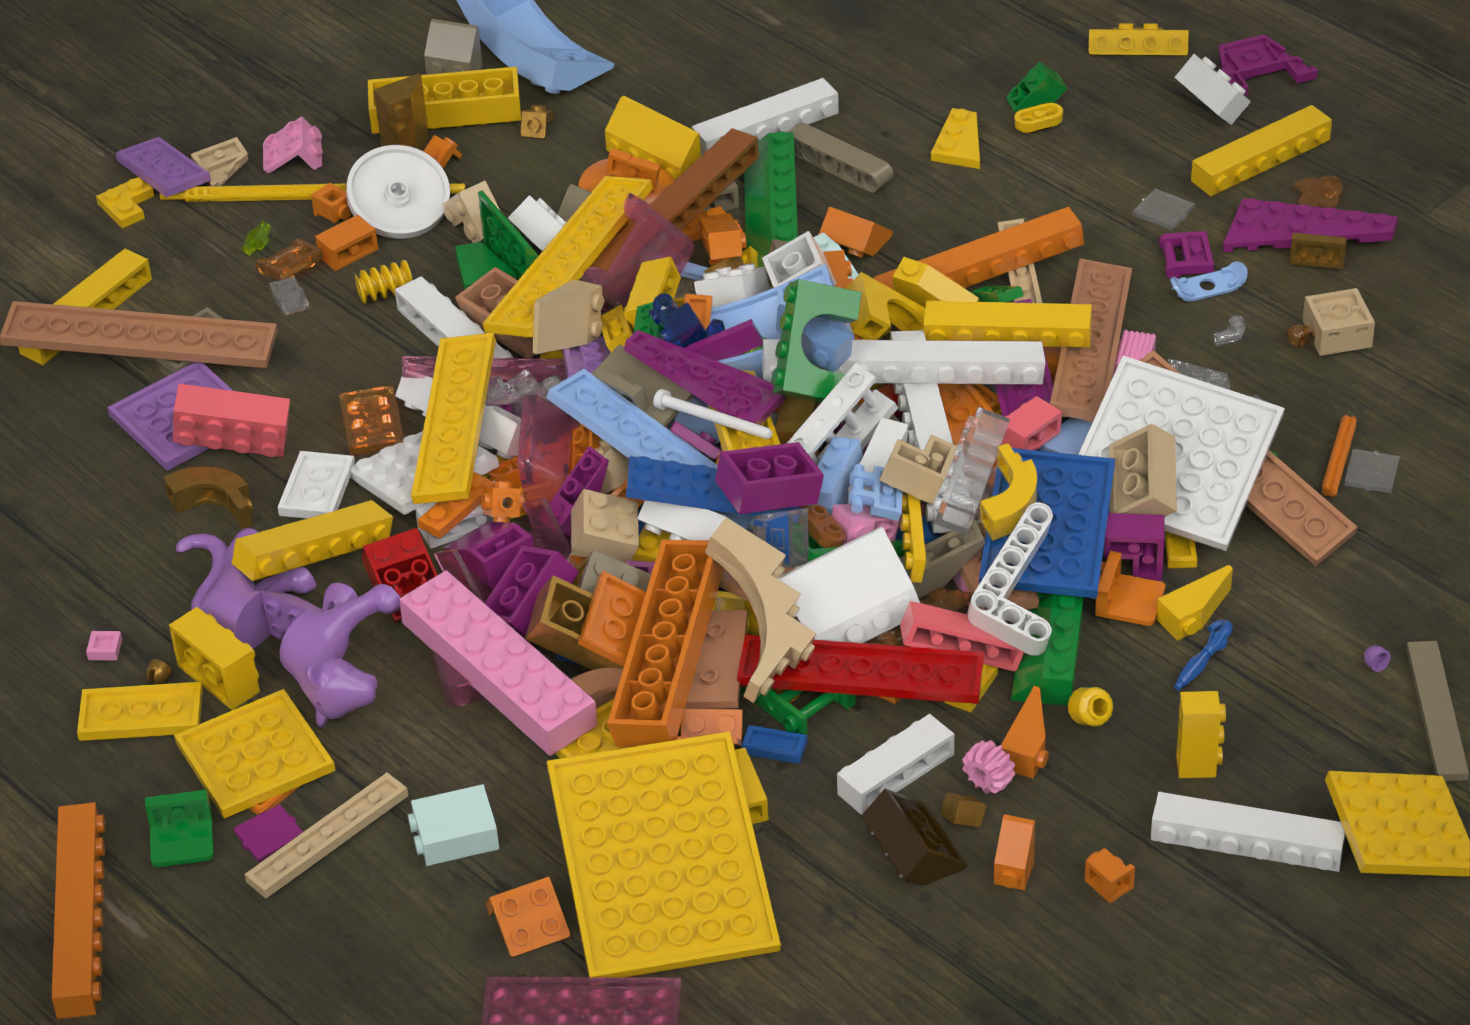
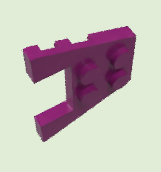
M1265 34L1219 45L1218 54L1221 70L1231 77L1229 81L1231 85L1236 82L1246 90L1244 96L1248 95L1249 86L1244 80L1257 75L1272 74L1282 69H1286L1296 83L1317 79L1318 70L1314 66L1307 67L1303 64V59L1300 57L1290 56L1286 53V48Z

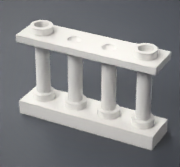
M855 363L787 443L799 442L818 466L833 437L860 439L861 449L863 450L872 439L881 417L889 419L898 409V406L876 389L872 392L869 388L876 382L877 378ZM863 398L864 403L853 413L851 409ZM844 419L846 424L835 435L833 430ZM826 441L828 445L816 456L814 454L815 451Z

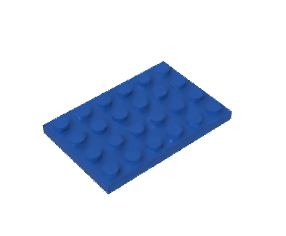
M1012 448L1014 453H1019L1023 462L1032 459L1037 472L1036 503L1046 504L1050 507L1053 514L1047 536L1013 590L1097 598L1115 458ZM998 466L992 497L1003 493L1010 486ZM986 531V543L983 549L979 584L1011 534L992 541ZM992 585L995 588H1001L998 585Z

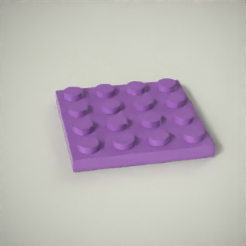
M194 362L107 407L109 416L167 471L210 449L204 446H186L173 442V411L178 384L233 391L201 362Z

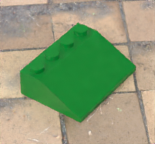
M481 190L478 192L484 245L516 273L517 280H519L539 255L535 247L527 243L523 233L515 229L484 191Z

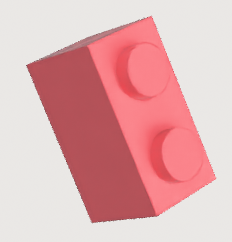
M1036 396L999 421L997 443L999 445L1009 443L1011 448L1037 450L1060 434L1062 411Z

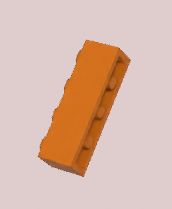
M730 213L699 217L702 244L711 260L743 256L742 249L746 248L745 232H743L738 221L734 220Z

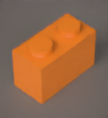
M359 215L315 236L318 257L335 271L378 250L376 229Z

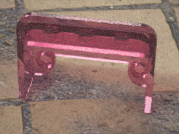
M629 193L623 209L625 215L636 222V225L608 272H605L600 268L590 267L584 271L583 276L579 279V281L602 285V295L604 297L602 308L606 311H610L619 305H622L623 308L627 306L630 292L633 289L636 275L642 262L671 256L681 275L694 251L693 241L643 199L632 193Z

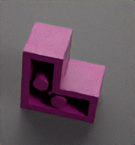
M1108 513L1104 558H1108L1110 551L1122 553L1121 559H1133L1134 577L1162 581L1165 515Z

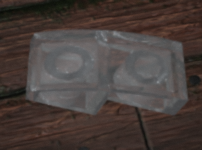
M295 276L269 283L270 291L284 316L310 309L302 287H299Z

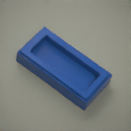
M748 725L741 748H746L750 756L800 764L808 740L805 734Z

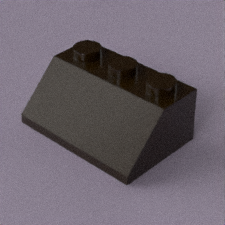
M885 788L862 814V817L868 824L867 829L869 833L879 840L883 846L882 852L893 861L897 867L896 873L906 882L910 883L913 881L927 885L963 871L968 866L924 802Z

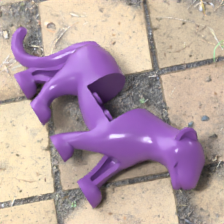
M249 528L242 529L236 534L228 547L220 538L214 535L203 533L184 537L177 543L176 552L185 553L193 549H206L211 552L213 562L210 574L199 587L191 602V610L198 607L206 614H211L218 624L225 629L229 628L237 639L242 643H248L252 649L260 645L269 635L282 639L280 661L283 667L298 681L301 689L315 707L316 724L319 728H323L328 719L342 718L355 709L366 706L374 701L376 689L378 688L376 677L342 659L349 646L350 633L361 620L378 611L391 614L400 610L399 599L401 597L392 587L379 584L358 597L356 592L348 585L332 583L325 591L323 607L321 609L308 601L284 593L292 591L298 594H306L315 589L317 584L306 568L301 566L281 572L262 580L255 586L254 581L232 564L235 539L258 533V531Z

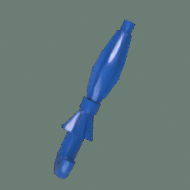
M1223 619L1217 620L1208 626L1207 629L1211 633L1207 645H1205L1201 652L1192 657L1182 669L1174 685L1175 690L1180 691L1182 687H1185L1204 670L1214 653L1226 648L1225 645L1228 644L1227 638L1232 633L1233 623Z

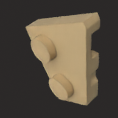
M235 137L192 153L191 160L210 173L211 181L206 182L208 186H222L248 161V153L238 138Z

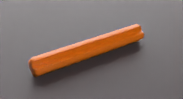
M1345 415L1341 419L1322 484L1321 492L1324 496L1334 497L1337 494L1356 428L1357 420L1354 416L1349 417Z

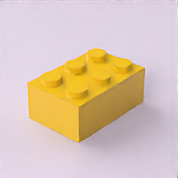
M196 607L169 624L178 667L196 682H201L207 691L228 708L234 710L260 692L258 684L259 674L255 668V653L248 643H242L237 639L229 628L225 629L218 624L211 614H206Z

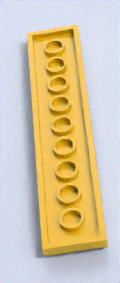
M605 176L482 323L485 333L532 338L534 336L535 300L571 280H579L652 191L651 180Z

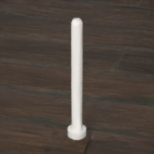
M660 389L654 396L653 403L655 408L665 410L668 407L764 439H769L772 436L770 428L671 397V393L667 390Z

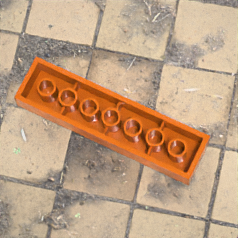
M661 540L607 722L616 747H636L677 739L724 571L722 565L705 553L709 540Z

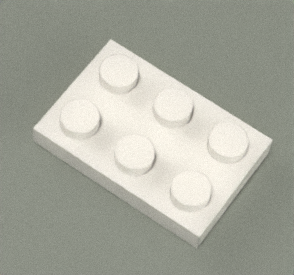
M300 451L278 505L279 516L311 518L338 510L351 476L350 470L355 465L354 456Z

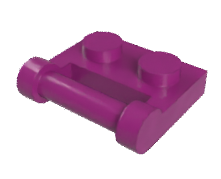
M1206 231L1167 233L1159 237V245L1164 251L1166 260L1165 272L1169 279L1172 277L1178 278L1183 274H1202L1214 271V262ZM1175 246H1181L1184 261H1176Z

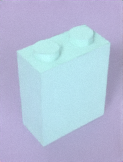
M484 784L411 801L413 813L407 814L411 833L416 831L418 833V836H414V843L417 855H424L426 866L499 849L497 828Z

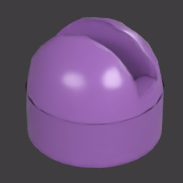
M1370 646L1364 652V662L1375 672H1380L1389 664L1391 655L1389 651L1381 646Z

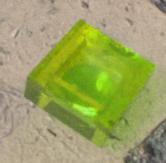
M263 220L248 233L242 250L248 255L252 254L256 249L262 250L269 241L267 236L272 226Z

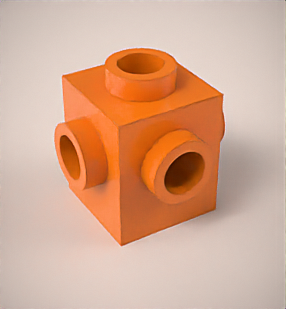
M495 481V486H484V492L481 496L483 514L492 516L494 522H510L511 517H520V511L524 508V495L521 493V489L513 487L510 481ZM504 498H506L505 508L502 505Z

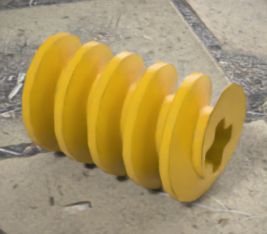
M406 260L401 261L400 268L395 262L391 263L390 271L385 265H381L380 273L375 267L370 268L369 275L365 270L360 271L359 278L355 274L358 294L364 304L367 303V295H370L373 301H377V293H381L383 298L387 299L388 290H391L395 297L396 288L413 281Z

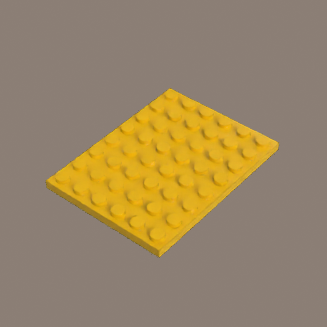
M730 731L547 761V769L590 983L780 951L779 935Z

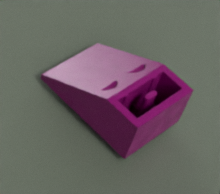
M488 521L442 549L443 552L491 590L497 585L522 545L534 547L532 536L516 523Z

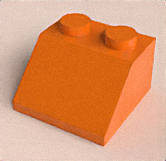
M829 207L819 234L824 232L840 248L842 245L848 247V253L863 258L864 253L874 256L892 237L894 231L869 220Z

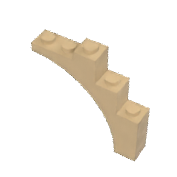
M726 517L711 535L705 553L722 565L739 583L748 597L758 621L761 639L760 659L758 667L751 677L743 696L754 703L760 694L765 696L769 692L775 681L772 678L776 673L782 675L788 665L795 669L801 660L806 662L815 649L812 642L816 632L794 619L800 610L797 603L801 593L779 580L785 571L782 564L786 555Z

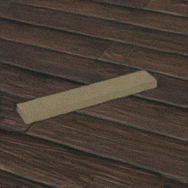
M1407 642L1406 651L1435 775L1443 776L1445 782L1467 781L1469 777L1468 766L1438 642Z

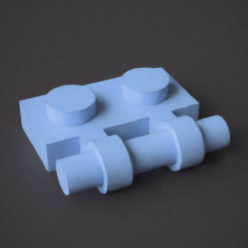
M862 464L854 465L849 481L852 486V490L849 492L851 510L854 513H860L863 511V505L870 506L871 515L898 521L902 514V491L879 481L884 467L875 465L873 472L870 473L864 471L865 468ZM864 487H871V491L864 490Z

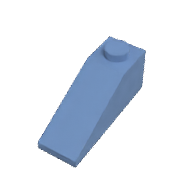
M782 304L777 309L776 330L780 334L782 330L779 327L781 315L785 312V306ZM812 318L804 327L801 336L804 355L811 364L835 372L851 356L853 334Z

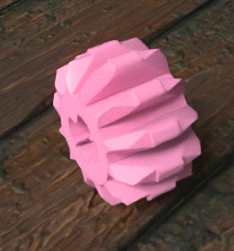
M992 740L976 743L962 759L965 764L962 769L969 775L967 780L973 781L975 788L981 787L986 794L989 792L996 794L998 791H1002L1015 776L1013 770L1015 764L1009 760L1010 754L1003 751L1002 745L996 747Z

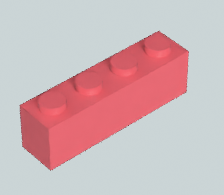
M910 601L900 623L903 643L906 646L984 652V664L1015 672L1024 654L1023 651L971 624L967 614Z

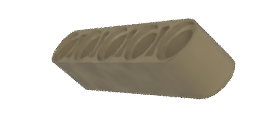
M799 123L788 131L794 132L795 157L868 192H876L894 176L892 167L886 161L806 123Z

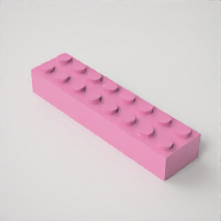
M447 570L399 599L402 623L549 756L597 726L595 701Z

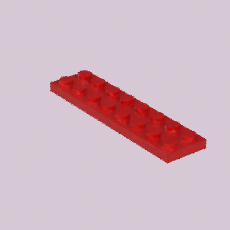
M745 634L737 673V682H740V686H748L751 677L758 667L761 644L760 635ZM813 640L812 645L815 646V649L806 662L801 660L795 669L788 665L782 675L776 673L772 678L775 681L771 687L776 689L979 704L984 652Z

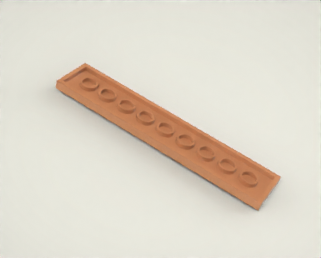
M1081 258L1079 260L1071 304H1092L1090 348H1061L1050 404L1062 411V417L1083 419L1090 423H1093L1113 377L1132 268Z
M13 301L0 334V343L5 346L267 368L277 335V324Z
M1154 350L1139 360L1179 373ZM1268 450L1246 506L1316 567L1357 532V526Z

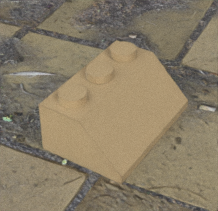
M1150 424L1109 445V458H1115L1110 513L1167 516L1177 511L1175 436L1154 424Z

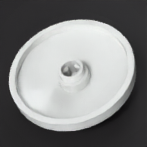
M388 145L373 149L356 161L348 176L346 197L352 214L362 217L376 229V234L389 238L405 239L422 235L430 231L441 221L445 215L443 203L449 200L450 186L443 168L430 155L409 146Z

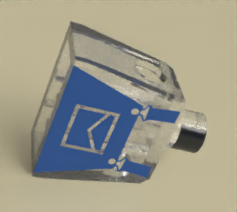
M808 508L756 515L753 518V525H748L745 528L786 555L782 564L783 567L791 568L807 563L809 554Z

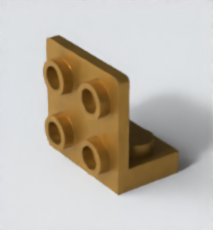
M1293 233L1290 264L1343 269L1347 239L1346 237Z

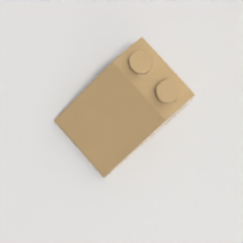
M573 279L535 300L532 353L540 354L586 345L600 337L603 328L602 321H600L601 309L604 304L602 285Z

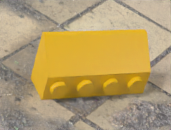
M622 96L619 99L605 129L606 150L608 152L614 148L631 154L634 157L660 164V167L667 171L675 180L701 157L700 133L626 96Z

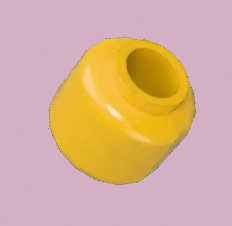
M1080 687L1069 698L1068 712L1077 724L1092 727L1101 726L1112 715L1113 701L1104 689Z

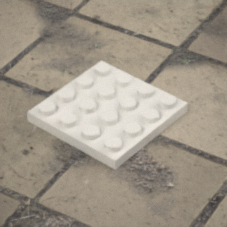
M423 431L416 435L405 437L402 442L394 446L383 448L380 453L370 458L359 460L350 470V479L404 515L427 504H414L411 498ZM478 445L474 472L482 476L499 467V463L495 455Z

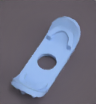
M1236 261L1220 271L1187 279L1186 277L1180 279L1172 277L1170 281L1172 289L1178 293V298L1181 297L1185 301L1192 302L1237 290L1246 281L1247 268L1244 263ZM1203 281H1209L1214 284L1215 288L1207 291L1202 289L1199 284Z

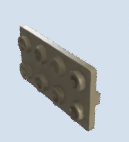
M618 345L592 373V375L664 427L679 411L668 407L665 410L655 408L653 401L656 392L660 389L667 390L671 393V397L687 402L694 396L624 351V346Z

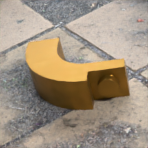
M201 466L182 469L163 476L167 498L178 513L198 505L216 504L228 509L242 529L253 525L251 513L254 512L250 500L248 484L237 474L222 468Z

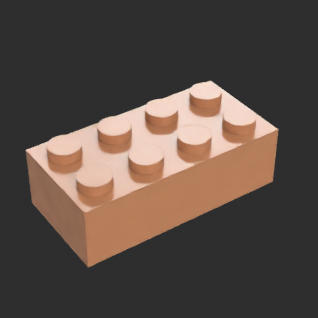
M494 267L457 295L455 299L460 310H463L466 316L473 323H477L482 331H484L482 323L518 280ZM494 334L496 341L527 360L536 355L532 353L533 337L523 338L521 336Z

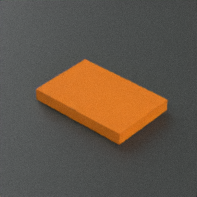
M602 571L596 582L578 644L624 667L646 592Z

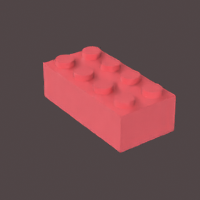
M178 384L173 411V442L186 446L197 445L210 449L234 450L239 453L263 454L267 457H284L290 399Z

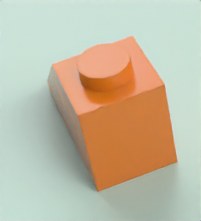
M1004 814L994 862V884L1025 890L1034 864V820Z

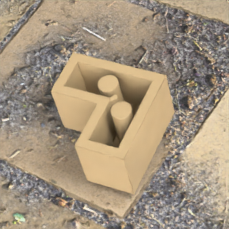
M486 181L459 192L443 203L446 218L453 223L454 227L463 223L464 232L473 243L483 241L478 192L483 190L499 209Z
M932 434L924 450L897 439L879 481L904 491L919 500L933 504L944 482L957 446Z

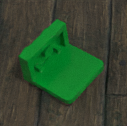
M207 790L145 797V808L150 825V854L153 867L188 864L213 859V821Z

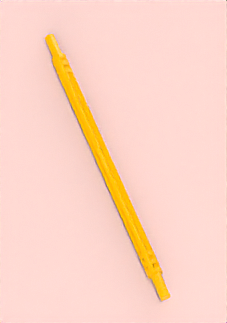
M347 183L333 184L346 192ZM465 183L449 184L450 194H458L466 190ZM327 184L193 187L168 197L160 193V200H185L186 202L312 199L311 194Z

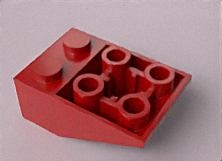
M417 528L363 546L362 562L373 587L379 584L388 585L402 598L438 576ZM401 608L399 611L390 614L394 622L402 620Z

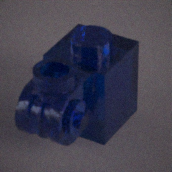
M662 293L655 297L652 305L653 309L648 312L656 325L660 323L663 325L664 330L661 331V334L665 341L684 348L708 335L688 302L678 307L670 294Z

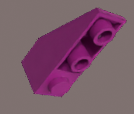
M589 446L541 517L555 529L571 537V510L583 489L601 492L609 460Z

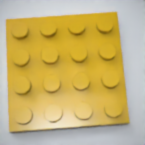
M284 689L174 735L178 748L205 790H207L224 819L336 771L334 761Z
M1328 771L1325 782L1360 873L1470 877V840L1443 776Z

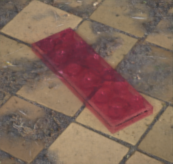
M487 977L481 1025H679L681 978Z

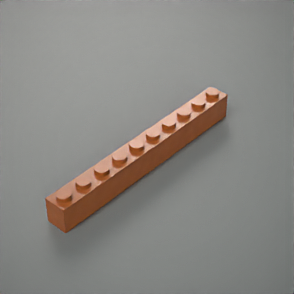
M731 128L651 204L647 205L636 218H633L621 232L617 233L584 273L585 282L602 285V293L612 297L639 272L642 262L650 261L759 158L758 137Z

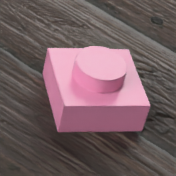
M92 631L86 651L88 660H117L122 643L121 631Z

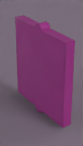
M280 804L233 828L234 833L242 842L243 849L249 850L258 863L264 861L303 833L296 824L295 817H290Z

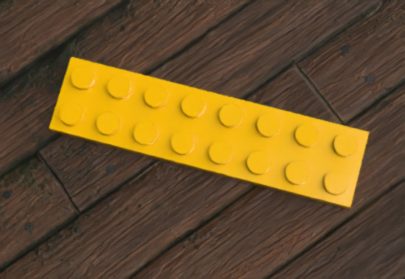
M494 333L440 338L411 492L414 504L469 499L496 344Z

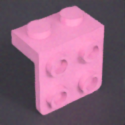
M301 116L297 120L289 122L277 133L269 135L263 143V170L269 174L297 155L313 170L322 166V134L316 126H311Z

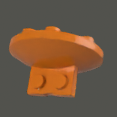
M612 148L608 159L592 164L583 172L578 187L592 192L605 176L651 180L652 191L619 230L621 232L633 218H636L675 179L661 168L660 164L643 158L640 159Z

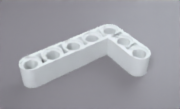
M1033 503L1027 508L975 590L967 613L968 620L974 626L1032 656L1040 655L1046 650L1051 634V626L1045 619L1007 600L1047 536L1053 514L1050 507L1044 503ZM992 585H998L1001 588H995ZM978 607H984L987 610H981ZM1004 621H1011L1014 624H1008ZM1031 635H1038L1040 638H1034Z

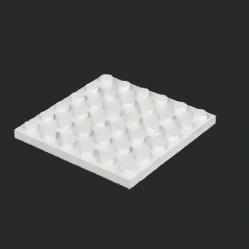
M1122 356L1078 455L1109 458L1110 444L1150 424H1154L1175 436L1177 511L1164 517V530L1227 551L1283 417L1284 408Z

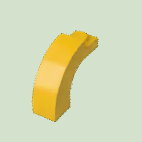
M1009 443L998 446L997 466L1010 486L1003 493L980 501V521L992 541L1011 534L1027 508L1031 504L1036 503L1037 472L1032 459L1023 462L1019 453H1014Z

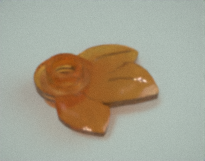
M1324 176L1320 180L1305 178L1294 182L1293 185L1303 193L1298 200V205L1305 204L1313 207L1320 205L1322 208L1335 207L1339 203V196L1343 190L1340 180L1335 176Z

